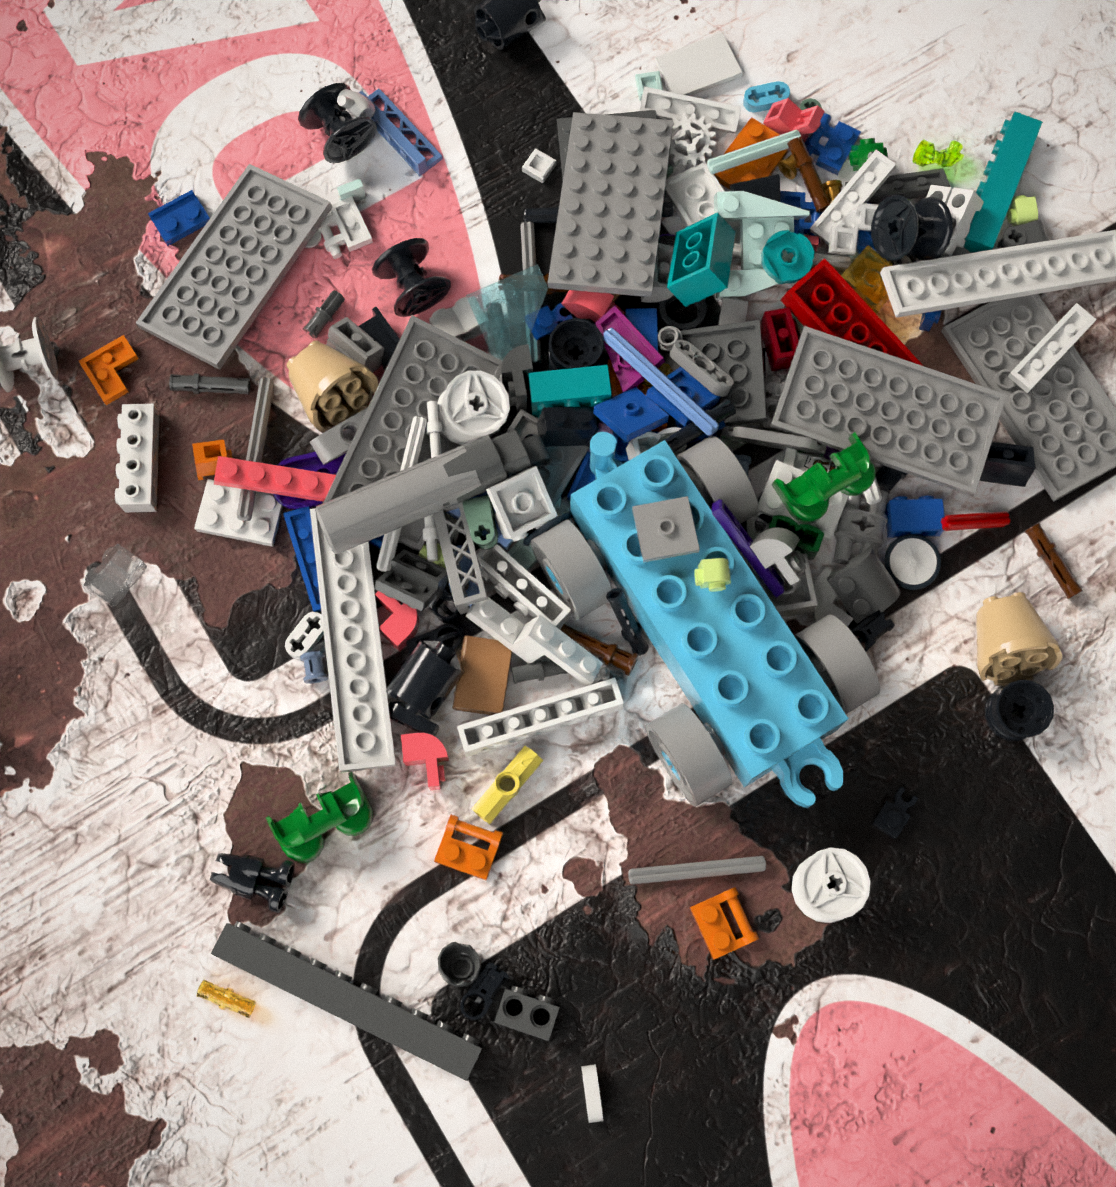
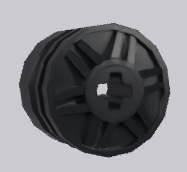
M580 318L567 319L558 324L552 331L549 339L550 370L602 365L604 342L602 333L597 326L588 320ZM573 355H577L578 359H573Z
M1018 680L999 687L989 696L985 704L984 716L988 727L996 736L1008 741H1019L1039 735L1049 727L1054 717V704L1050 694L1042 685L1031 680ZM1018 708L1019 713H1017V716H1012L1011 712Z

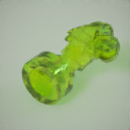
M924 139L915 150L913 163L921 167L928 164L933 165L934 163L941 165V167H951L963 159L964 155L960 153L963 145L953 140L950 142L949 147L938 151L935 150L934 143Z

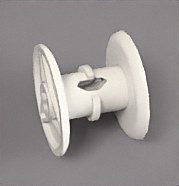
M34 317L32 322L34 338L24 341L18 338L15 339V343L5 346L0 339V384L6 392H11L13 389L12 371L22 368L27 371L33 365L42 363L48 376L53 380L58 379V366L52 343L39 317Z
M466 371L457 375L438 399L439 421L442 422L443 434L451 442L459 445H464L486 435L491 437L505 423L510 410L509 395L504 385L494 375L483 371Z
M827 848L817 851L798 866L793 875L792 893L796 905L804 915L818 922L832 923L851 917L863 908L870 893V878L867 868L856 855L845 849ZM830 882L834 885L831 889L827 887V884Z

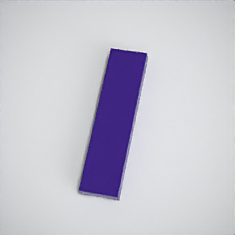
M719 499L712 504V515L773 595L777 598L783 594V579L772 565L766 569L750 548L753 542L752 538L723 500Z

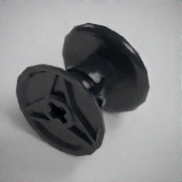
M333 83L315 92L305 101L298 115L299 124L307 130L323 128L325 134L330 136L323 149L325 161L329 163H341L359 154L370 144L377 130L376 122L371 118L358 117L352 119L350 113L345 111L346 108L338 105L337 97L339 93L344 89L351 90L345 83Z
M898 194L888 196L877 207L871 223V239L874 248L882 258L889 261L899 260L910 251L913 252L917 259L922 261L937 259L943 255L949 246L953 233V221L949 207L936 197L922 198L913 205L904 196Z
M423 238L408 239L392 246L379 256L372 267V273L375 277L379 279L397 278L398 287L404 290L394 304V312L400 317H409L430 309L440 302L451 288V281L444 276L426 278L427 272L425 268L419 265L429 252V243Z

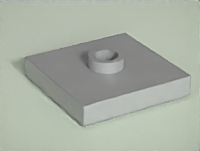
M688 496L632 506L643 563L699 552L700 549Z

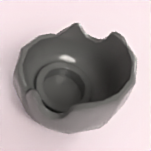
M456 941L451 942L442 948L438 956V971L442 979L448 984L458 987L468 986L476 981L481 971L480 956L471 945L457 943Z

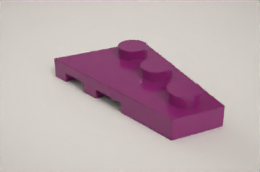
M616 306L595 322L597 328L602 333V337L606 330L614 328L657 368L665 363L664 358ZM603 340L622 391H628L642 383L645 378Z

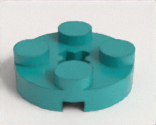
M791 230L779 231L767 240L761 252V262L765 272L778 284L798 282L812 267L814 259L813 246L808 238L800 233L790 232ZM783 251L794 255L791 263L783 261Z

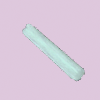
M793 130L709 159L707 161V168L710 174H715L788 149L787 143L794 138L801 137L800 132Z

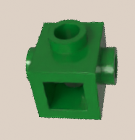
M875 138L860 139V145H852L849 160L850 165L853 166V171H858L868 160V154L871 152L872 155L875 150L888 158L887 148L883 147V142L875 143Z

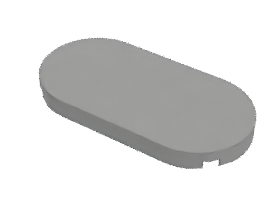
M729 426L724 427L721 431V438L735 442L784 450L791 448L797 450V452L825 454L826 445L820 443L818 445L817 440L808 437L738 426L737 428L734 427L733 431H729Z

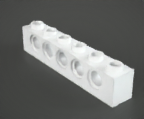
M611 678L458 725L457 728L465 755L470 757L622 710L624 702L616 678Z

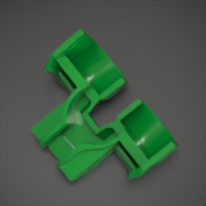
M855 432L848 438L852 444L841 452L830 455V458L837 467L836 469L827 473L823 466L817 462L801 476L787 484L778 478L771 484L789 514L795 520L809 524L816 522L827 512L829 498L841 492L848 496H858L872 486L875 480V468L868 449Z
M353 772L348 773L350 783L334 792L329 791L316 794L323 808L317 813L309 816L300 802L293 813L276 823L270 816L266 817L275 839L279 842L288 858L298 863H307L315 860L324 848L323 833L334 827L347 836H357L369 829L373 822L374 813Z

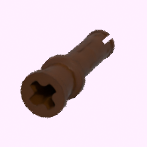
M563 624L560 630L592 655L602 659L604 665H612L625 671V675L630 676L639 654H630L618 648V645L615 643L606 644Z

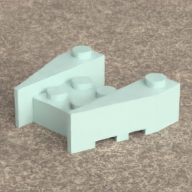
M745 191L717 192L714 195V214L718 212L726 222L740 221L741 270H730L728 288L720 293H716V299L729 297L742 299L779 285L765 272L761 262V252L767 240L773 234L782 230L794 232V220L807 218L810 215V211ZM783 251V261L791 263L794 255Z

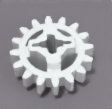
M684 113L682 114L681 121H678L675 117L673 118L669 159L674 158V166L681 162L683 169H686L688 164L694 167L697 166V162H706L705 156L712 158L713 152L711 149H716V142L713 141L716 139V133L711 131V123L704 125L705 117L702 116L699 120H696L695 113H692L691 118L687 119ZM686 139H691L692 143L688 144ZM700 147H704L699 153H697Z

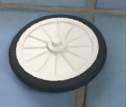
M907 534L898 537L889 545L885 554L884 564L898 586L909 590H917L930 585L936 579L941 567V557L935 544L928 538L917 534Z

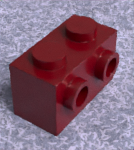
M790 307L765 311L761 319L762 339L771 371L788 369L791 366L799 342L796 322L792 318Z

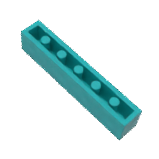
M1014 111L1010 120L1005 119L1000 130L1003 138L1001 141L997 139L991 154L995 155L993 161H988L983 175L987 176L985 182L980 181L976 190V194L984 203L980 211H975L970 223L969 232L964 238L965 244L963 247L970 253L993 249L1043 123L1042 121Z

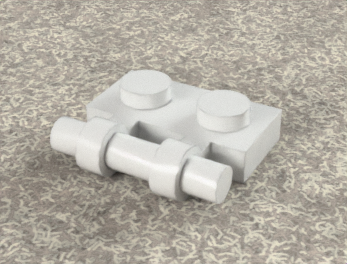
M352 196L332 204L331 215L327 216L317 229L318 232L321 231L325 240L324 246L331 253L333 259L342 256L340 246L346 244L349 252L373 243L372 237ZM337 225L340 234L334 236L331 228Z

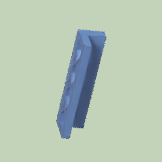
M379 88L369 96L363 91L359 92L370 99L372 103L380 99L385 104L384 111H381L374 104L375 113L371 119L376 122L379 134L419 177L443 159L438 150ZM387 117L398 118L400 120V128L396 127ZM403 134L414 135L416 137V145L412 144ZM419 151H428L433 157L426 162V158Z

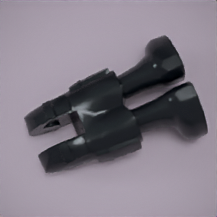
M218 853L215 861L232 867L229 876L223 873L211 872V882L231 890L235 895L250 900L258 895L268 901V908L271 912L279 913L287 899L288 890L261 884L259 879H268L290 887L295 871L294 862L285 860L281 863L280 867L274 868L267 867L264 859L251 855L238 856Z

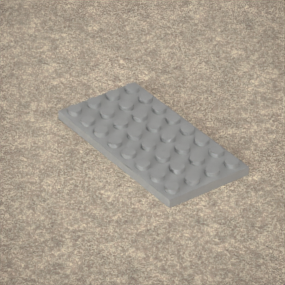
M573 112L548 277V288L652 297L673 120Z
M249 164L136 321L137 326L220 370L333 208L331 202Z
M1038 294L992 301L944 326L941 332L975 384L1007 394L999 420L1016 445L1034 447L1036 465L1034 473L1054 502L1116 467V408L1074 346L1063 355L1029 393H1026L1013 382L1008 375L1057 324V321Z
M412 315L323 503L400 472L413 418L415 416L423 417L428 422L427 402H438L439 396L447 389L449 383L457 375L466 371H483L494 375L499 380L503 361ZM426 430L417 464L431 459L430 436L427 435ZM443 433L440 434L442 454L462 446L451 442ZM424 518L403 526L398 542L419 552L425 542L423 541L422 529L425 528Z
M804 326L770 427L796 436L812 438L820 444L840 451L852 445L848 438L855 432L868 449L872 462L973 496L976 493L1007 394Z

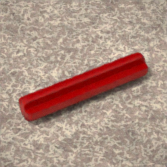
M1006 511L946 515L941 518L942 529L945 531L1005 527L1010 524L1009 513Z

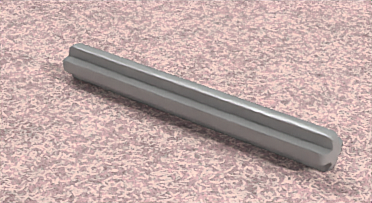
M764 856L634 868L628 871L630 884H642L763 872L766 870V861Z

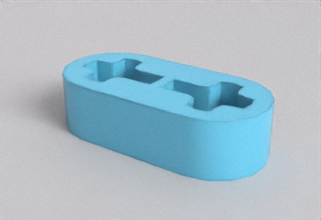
M781 81L750 87L745 91L743 106L752 113L770 110L773 103L789 98L790 88ZM775 91H778L782 97L779 98L777 94H774ZM754 96L756 100H759L758 103H755L751 97Z

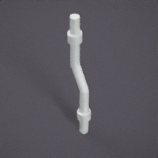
M437 401L427 402L428 422L426 424L427 435L430 436L431 458L442 454L440 434L443 431L442 422L439 421ZM432 514L424 518L425 528L422 529L423 541H426L427 561L429 562L438 561L437 540H439Z

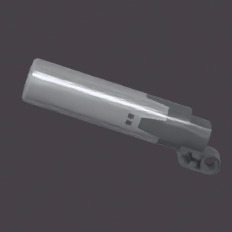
M515 429L493 439L486 435L318 505L315 508V512L332 552L339 554L486 492V489L528 468L537 466L538 470L542 469L552 459L539 435L522 441Z

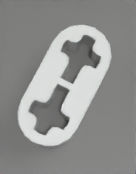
M318 612L307 613L288 636L285 648L292 658L300 659V655L311 652L323 637L322 614ZM319 619L318 623L321 627L318 630L316 628H313L311 632L307 634V632L311 628L308 623L311 620L313 622H316ZM305 637L302 642L304 649L302 651L297 649L293 652L294 647L292 643H299Z
M596 1064L581 1066L589 1123L603 1121Z

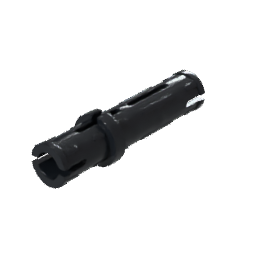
M726 399L715 408L705 410V412L719 424L736 414V409L733 404L728 407L731 401ZM691 422L662 441L665 440L672 452L675 453L704 434V432Z
M614 588L607 593L606 598L622 628L621 634L628 641L633 654L644 655L648 651L649 646L644 639L643 628L639 622H636L622 589Z

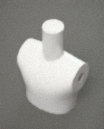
M344 89L337 97L338 105L345 107L356 118H372L375 113V106L372 101L356 91Z

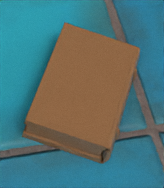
M464 636L462 650H460V665L465 672L457 682L455 692H453L452 709L485 715L501 713L504 710L512 651L498 640Z

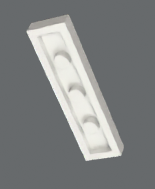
M644 86L639 111L656 110V116L672 120L675 117L678 121L682 120V114L684 113L687 119H690L692 113H695L696 120H699L702 116L705 117L704 125L711 123L712 128L736 133L742 107Z
M875 150L810 227V232L829 245L831 227L858 204L867 203L896 169V164Z
M1076 303L1011 371L1008 377L1026 393H1029L1097 319Z

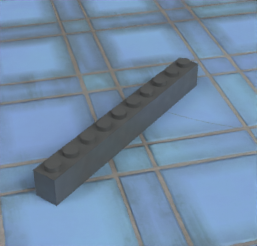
M236 921L235 925L226 923L211 952L212 955L468 1081L483 1049L478 1046L480 1040L466 1033L461 1038L452 1033L454 1027L440 1020L435 1025L427 1021L428 1015L415 1008L409 1012L401 1008L403 1002L389 995L384 1000L376 996L377 989L365 983L358 987L350 983L351 976L338 970L334 975L325 970L326 964L314 958L307 962L300 958L302 952L288 945L283 950L275 946L276 939L261 933L260 937H257L250 933L251 927L239 921Z

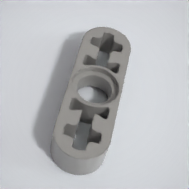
M685 340L675 341L670 357L711 393L721 397L727 396L734 384L733 379L690 342Z

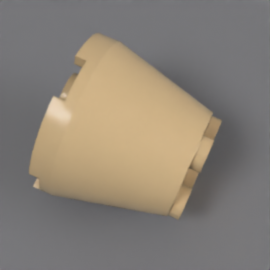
M317 340L311 342L307 348L302 350L297 356L292 357L287 363L290 382L309 421L322 433L366 409L379 385L377 377L368 367Z
M1018 592L1003 598L992 596L983 600V606L976 614L977 668L982 681L992 680L995 686H1005L1018 680H1034V674L1046 668L1053 670L1059 665L1062 660L1059 644L1031 602L1026 598L1025 593Z

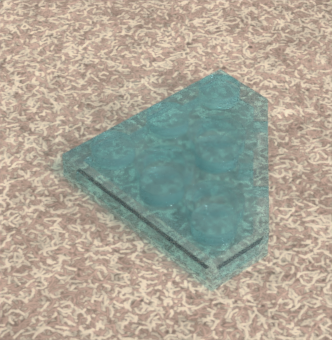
M538 264L466 295L491 355L501 361L515 347L527 344L548 291Z

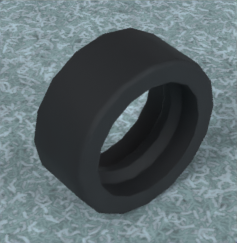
M674 295L667 300L659 301L658 320L662 328L673 326L680 331L702 328L707 315L705 298L693 303L697 308V316L693 322L687 324L672 321L667 314L669 304L672 301L678 300Z

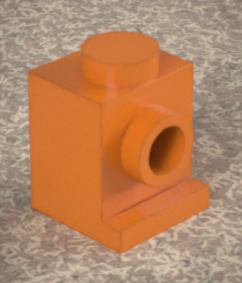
M224 440L192 444L198 480H203V476L215 475L218 456L232 458L231 449L226 450Z

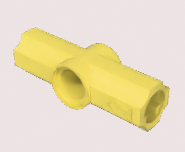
M524 746L505 770L497 775L494 783L473 806L472 810L490 825L510 800L518 794L520 788L541 765L543 760L533 750ZM507 778L515 782L514 789L509 792L503 791L500 788L501 781Z

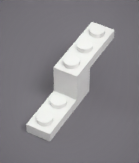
M489 597L488 600L472 604L466 614L468 619L528 664L545 655L585 686L593 683L603 664L598 658L541 615L523 624Z

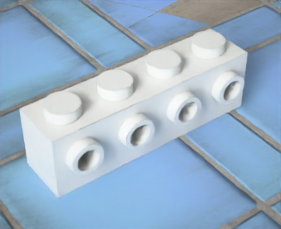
M122 404V414H118V427L121 429V438L117 439V452L120 454V463L116 464L119 488L115 490V501L125 513L157 512L159 411L154 404Z
M498 544L489 550L481 549L477 553L483 580L487 581L489 579L496 585L494 589L504 599L509 597L515 602L513 606L523 616L528 614L533 619L541 615L559 630L571 618V609Z

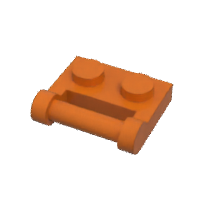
M451 814L434 862L487 881L503 832L497 830L492 832L463 822L459 820L458 816ZM455 830L489 842L488 851L452 838Z
M736 887L690 907L713 960L760 939L757 932H753L737 897L739 893ZM724 901L728 902L743 937L740 939H735L720 906V903Z

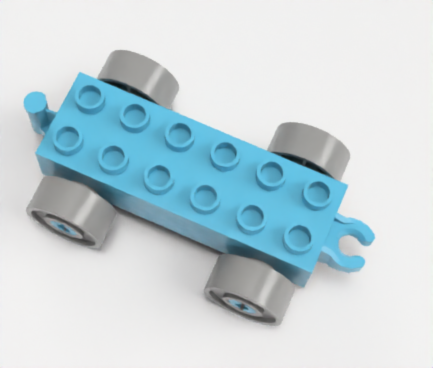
M608 432L596 433L590 441V469L595 474V481L572 493L570 501V513L582 534L569 520H565L532 539L530 543L535 558L556 596L571 609V616L575 620L581 619L608 603L606 595L612 589L605 574V571H607L615 586L622 589L624 597L636 619L701 719L700 721L687 705L681 703L645 725L649 740L674 784L694 807L698 806L732 785L731 774L722 757L724 755L744 788L773 771L780 779V785L785 794L794 803L804 808L812 806L816 800L814 793L805 788L800 782L799 773L804 766L816 765L820 767L825 775L826 786L832 791L838 790L843 785V770L839 760L830 750L826 749L822 740L836 732L848 720L847 713L880 693L879 680L862 645L850 629L834 615L829 614L793 635L725 530L712 515V504L719 499L723 500L740 524L758 514V502L755 492L737 458L719 438L710 436L677 456L674 455L664 440L623 464L614 458L617 445L615 437ZM688 496L700 549L699 552L643 563L632 506ZM728 559L731 583L726 585L725 590L711 592L709 588L696 586L694 571L698 569L701 560Z

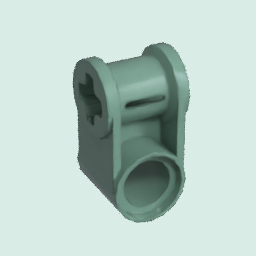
M489 495L463 501V509L472 540L481 549L489 550L493 548L498 542V532L493 515L494 508ZM484 530L489 533L486 535V540L480 538Z

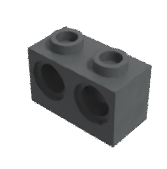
M512 986L511 991L505 989L494 1023L549 1041L560 1008L554 1006L556 1000L543 995H539L538 1000L528 997V990ZM512 999L521 1001L523 1005V1010L518 1016H511L506 1010L507 1003ZM539 1008L546 1009L550 1014L549 1022L543 1026L537 1025L533 1020V1014Z

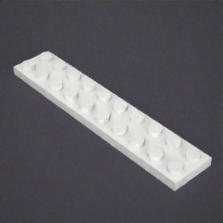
M1116 230L883 267L880 274L896 318L1116 281Z
M315 508L310 509L339 773L395 767L369 544L366 542L342 553H333L317 519Z

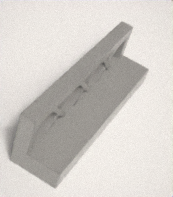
M460 502L434 513L433 516L454 604L459 613L463 614L469 611L471 604L488 600L475 544L470 536L463 502ZM459 508L461 516L456 524L449 522L447 511ZM457 531L466 535L467 538L461 549L456 547L454 543V536ZM463 556L471 559L473 563L467 574L461 571L459 563ZM469 580L478 584L479 594L467 596L465 586Z

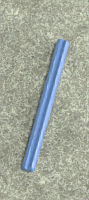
M609 328L603 333V340L707 436L717 432L719 424L614 328Z

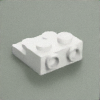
M537 466L528 468L486 489L496 511L493 515L504 539H512L513 541L523 539L528 536L527 531L533 528L537 530L558 516Z

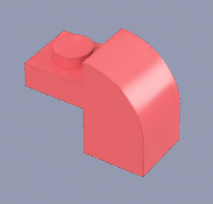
M787 98L772 104L763 124L780 135L798 130L805 143L809 134L814 133L819 128L820 120L825 111L818 105L801 110Z
M569 290L561 303L576 318L591 319L594 322H597L614 306L623 315L625 314L612 301L614 296L610 293Z
M378 591L375 594L377 601L392 614L379 627V631L400 652L406 646V641L414 638L418 631L419 617L417 610L405 603L401 605V601L387 597L384 593Z
M427 733L401 735L405 766L426 764L430 791L441 789L440 782L445 781L444 765H439L438 762L449 761L447 751L442 742L435 736Z

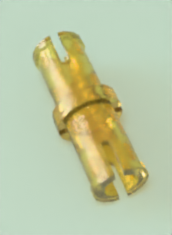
M205 979L201 982L196 997L219 1005L221 1010L225 1011L228 1009L246 1018H250L256 1005L255 1000L235 993L234 989L230 987L225 989Z

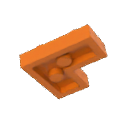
M122 335L79 360V363L103 402L108 405L129 393L118 376L117 371L138 360V357L125 336Z

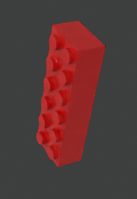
M825 258L789 289L780 300L787 308L790 307L791 313L803 326L923 366Z

